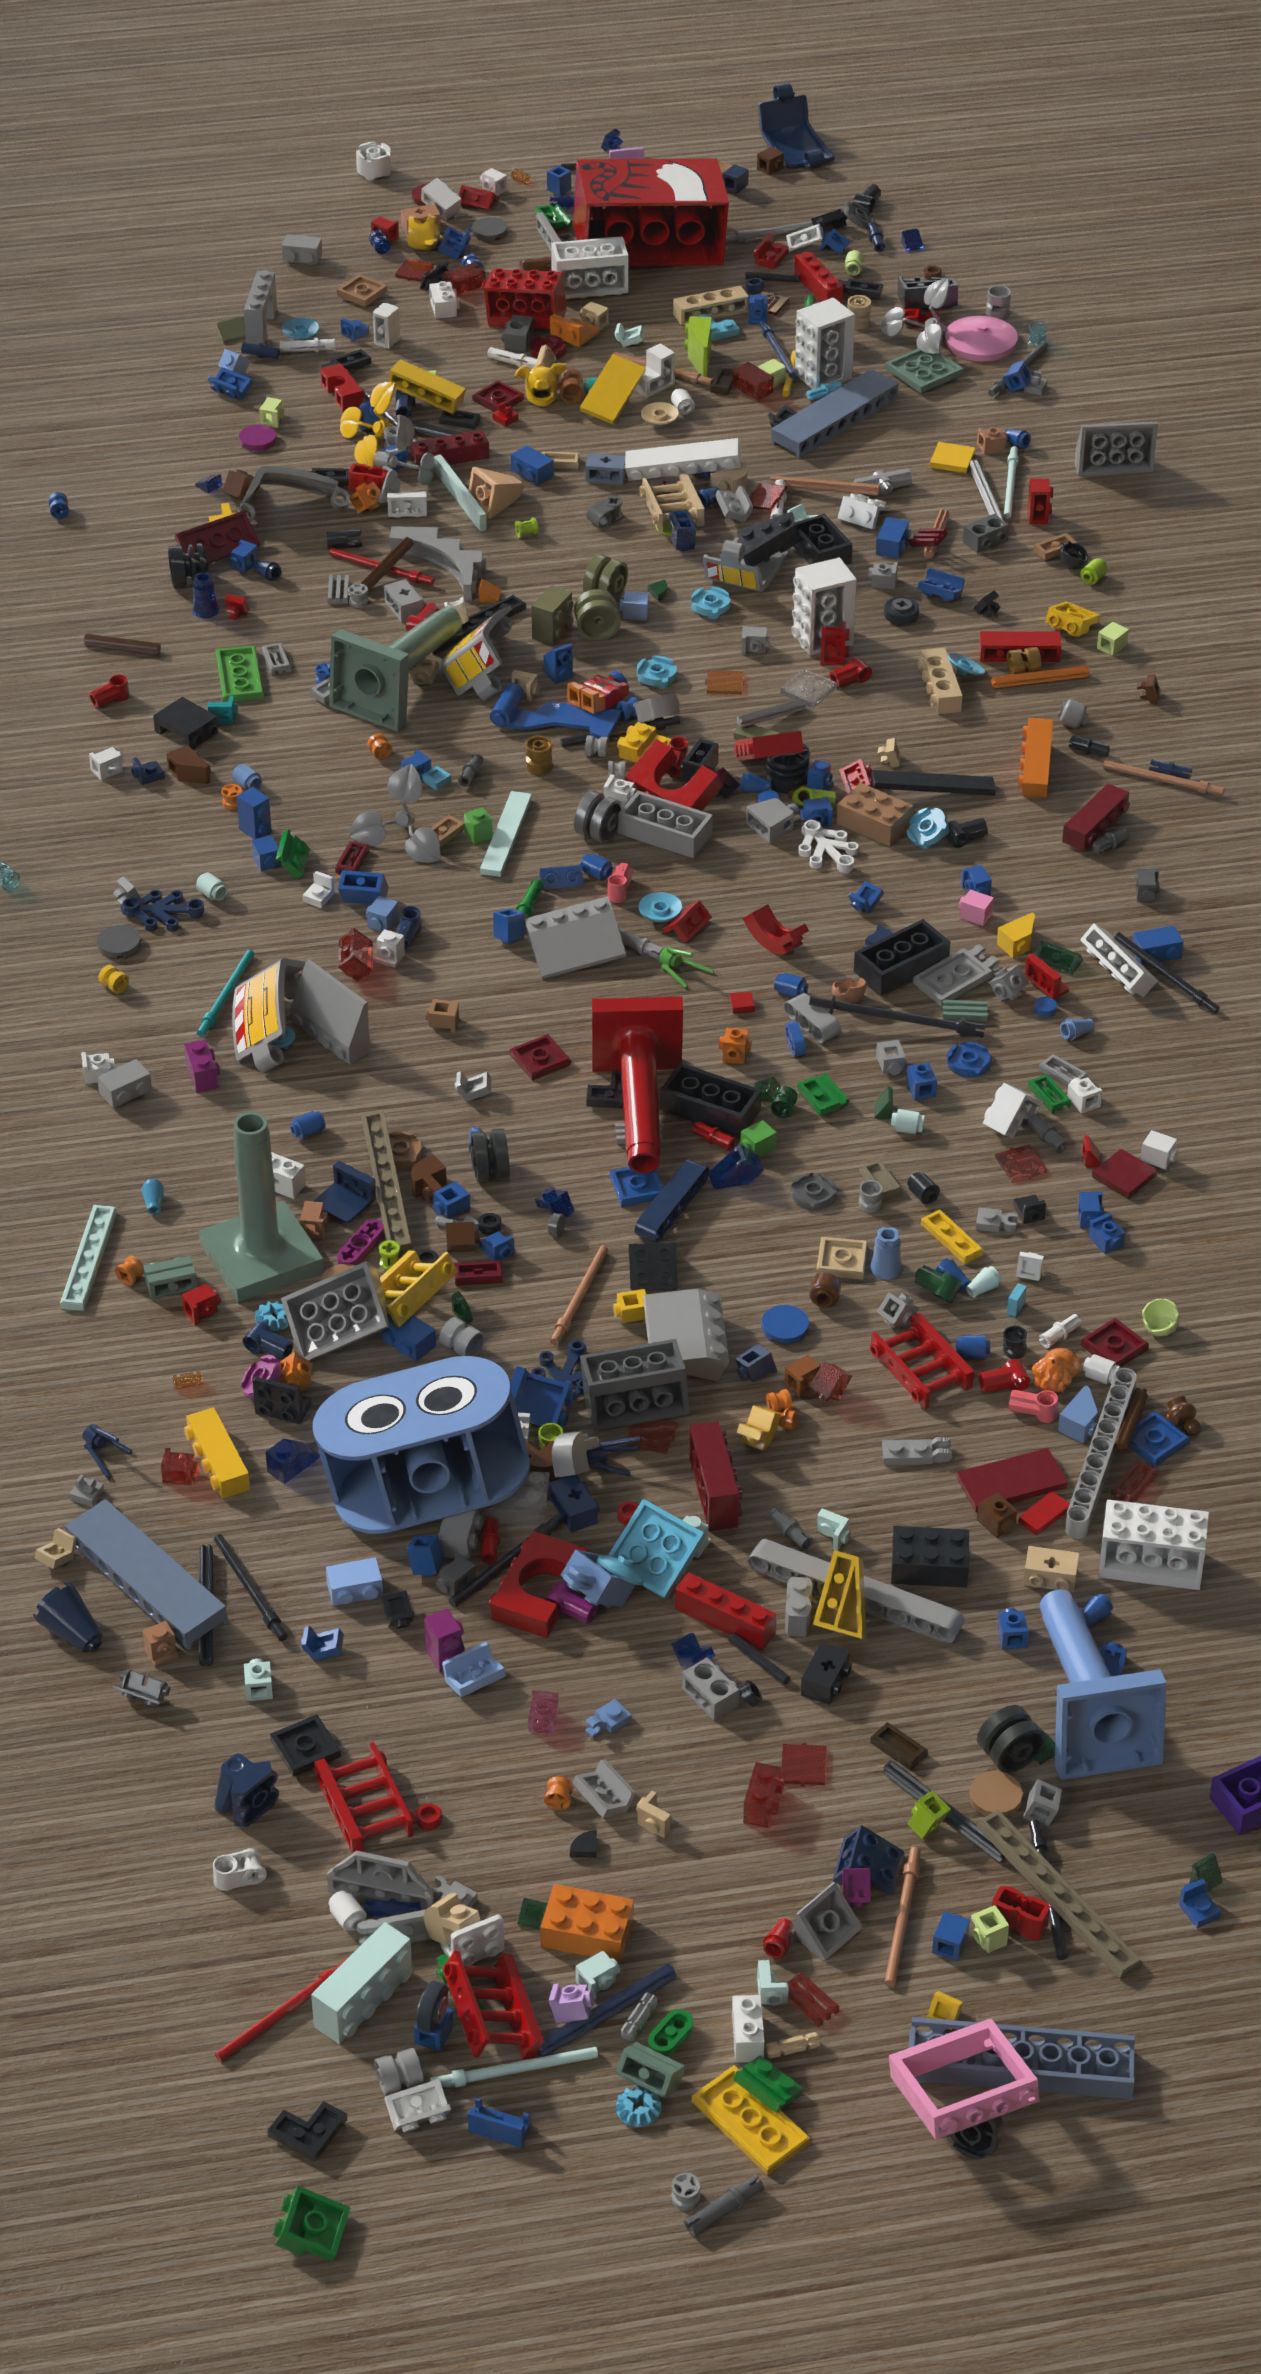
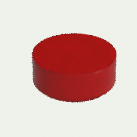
M632 1501L620 1504L617 1509L618 1521L627 1526L639 1504Z
M435 1804L421 1805L415 1813L417 1826L426 1831L437 1829L442 1823L441 1809Z

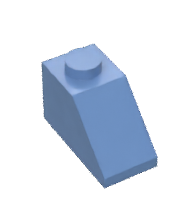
M1085 1385L1060 1413L1058 1431L1081 1443H1084L1090 1436L1093 1437L1098 1424V1411L1088 1386Z

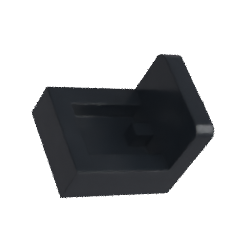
M785 405L776 415L771 412L767 414L770 419L769 424L774 427L797 412Z
M724 767L717 772L713 770V772L719 775L723 783V787L718 793L726 799L740 784Z
M407 1590L381 1596L388 1628L395 1626V1629H402L410 1626V1623L414 1621L415 1614L411 1610Z

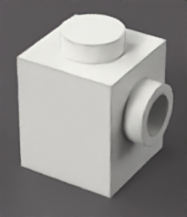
M1151 1130L1142 1144L1141 1160L1166 1170L1169 1164L1175 1162L1178 1156V1149H1176L1177 1139Z

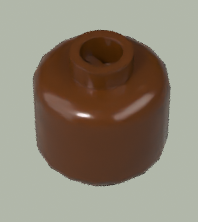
M822 1272L814 1276L809 1290L811 1301L816 1306L823 1308L834 1306L840 1298V1280L831 1273Z

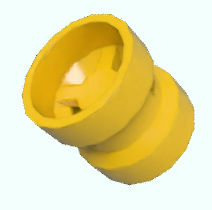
M106 965L100 971L98 981L103 986L109 987L112 992L119 994L127 988L129 977L125 973L119 972L115 966Z

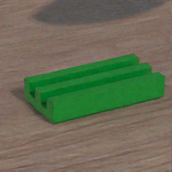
M1048 1074L1028 1081V1088L1042 1101V1104L1051 1114L1055 1113L1056 1109L1059 1111L1063 1110V1106L1071 1107V1100Z

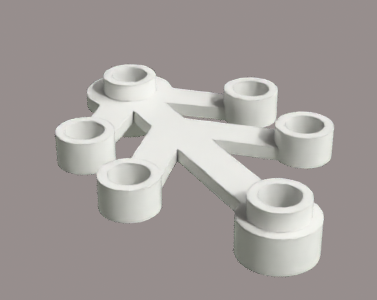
M816 820L806 821L802 826V834L805 838L803 843L799 845V855L802 857L810 856L811 843L815 839L818 844L813 856L810 857L809 865L811 868L819 869L822 867V856L824 851H826L837 863V869L840 873H850L854 868V858L852 856L858 854L859 845L855 842H847L846 831L823 829ZM825 837H832L835 840L826 839ZM835 848L846 850L848 855H841Z

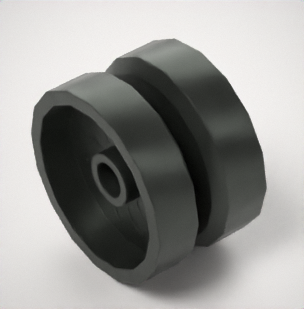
M504 1129L491 1130L489 1145L487 1136L483 1131L471 1132L470 1152L476 1182L489 1181L491 1166L497 1180L509 1179V1154Z
M1019 1705L1006 1706L996 1711L984 1722L977 1734L979 1746L990 1756L997 1768L1004 1773L1016 1772L1031 1763L1042 1751L1046 1739L1044 1732L1035 1722H1032L1029 1714Z

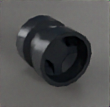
M1013 1325L1007 1327L1003 1332V1353L1011 1359L1022 1358L1027 1351V1332L1020 1326Z

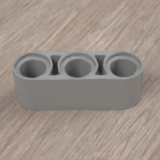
M802 993L784 1003L786 1015L792 1021H797L800 1028L818 1043L822 1044L841 1034V1027L837 1019L823 1007L809 1005L810 996Z

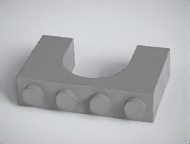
M262 270L256 272L244 308L246 343H263L266 346L268 340L267 319H275L277 297L275 272Z

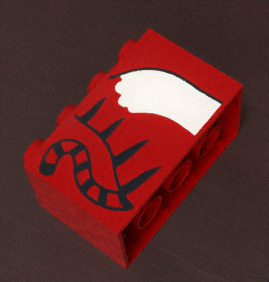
M717 158L577 159L573 224L577 240L623 237L628 253V266L724 265L729 200ZM604 226V228H600V230H604L605 232H599L598 227Z

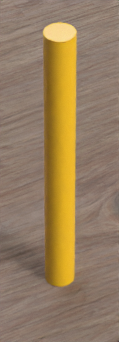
M796 350L792 351L790 359L793 369L795 368ZM788 373L782 392L785 397L789 396L793 382Z

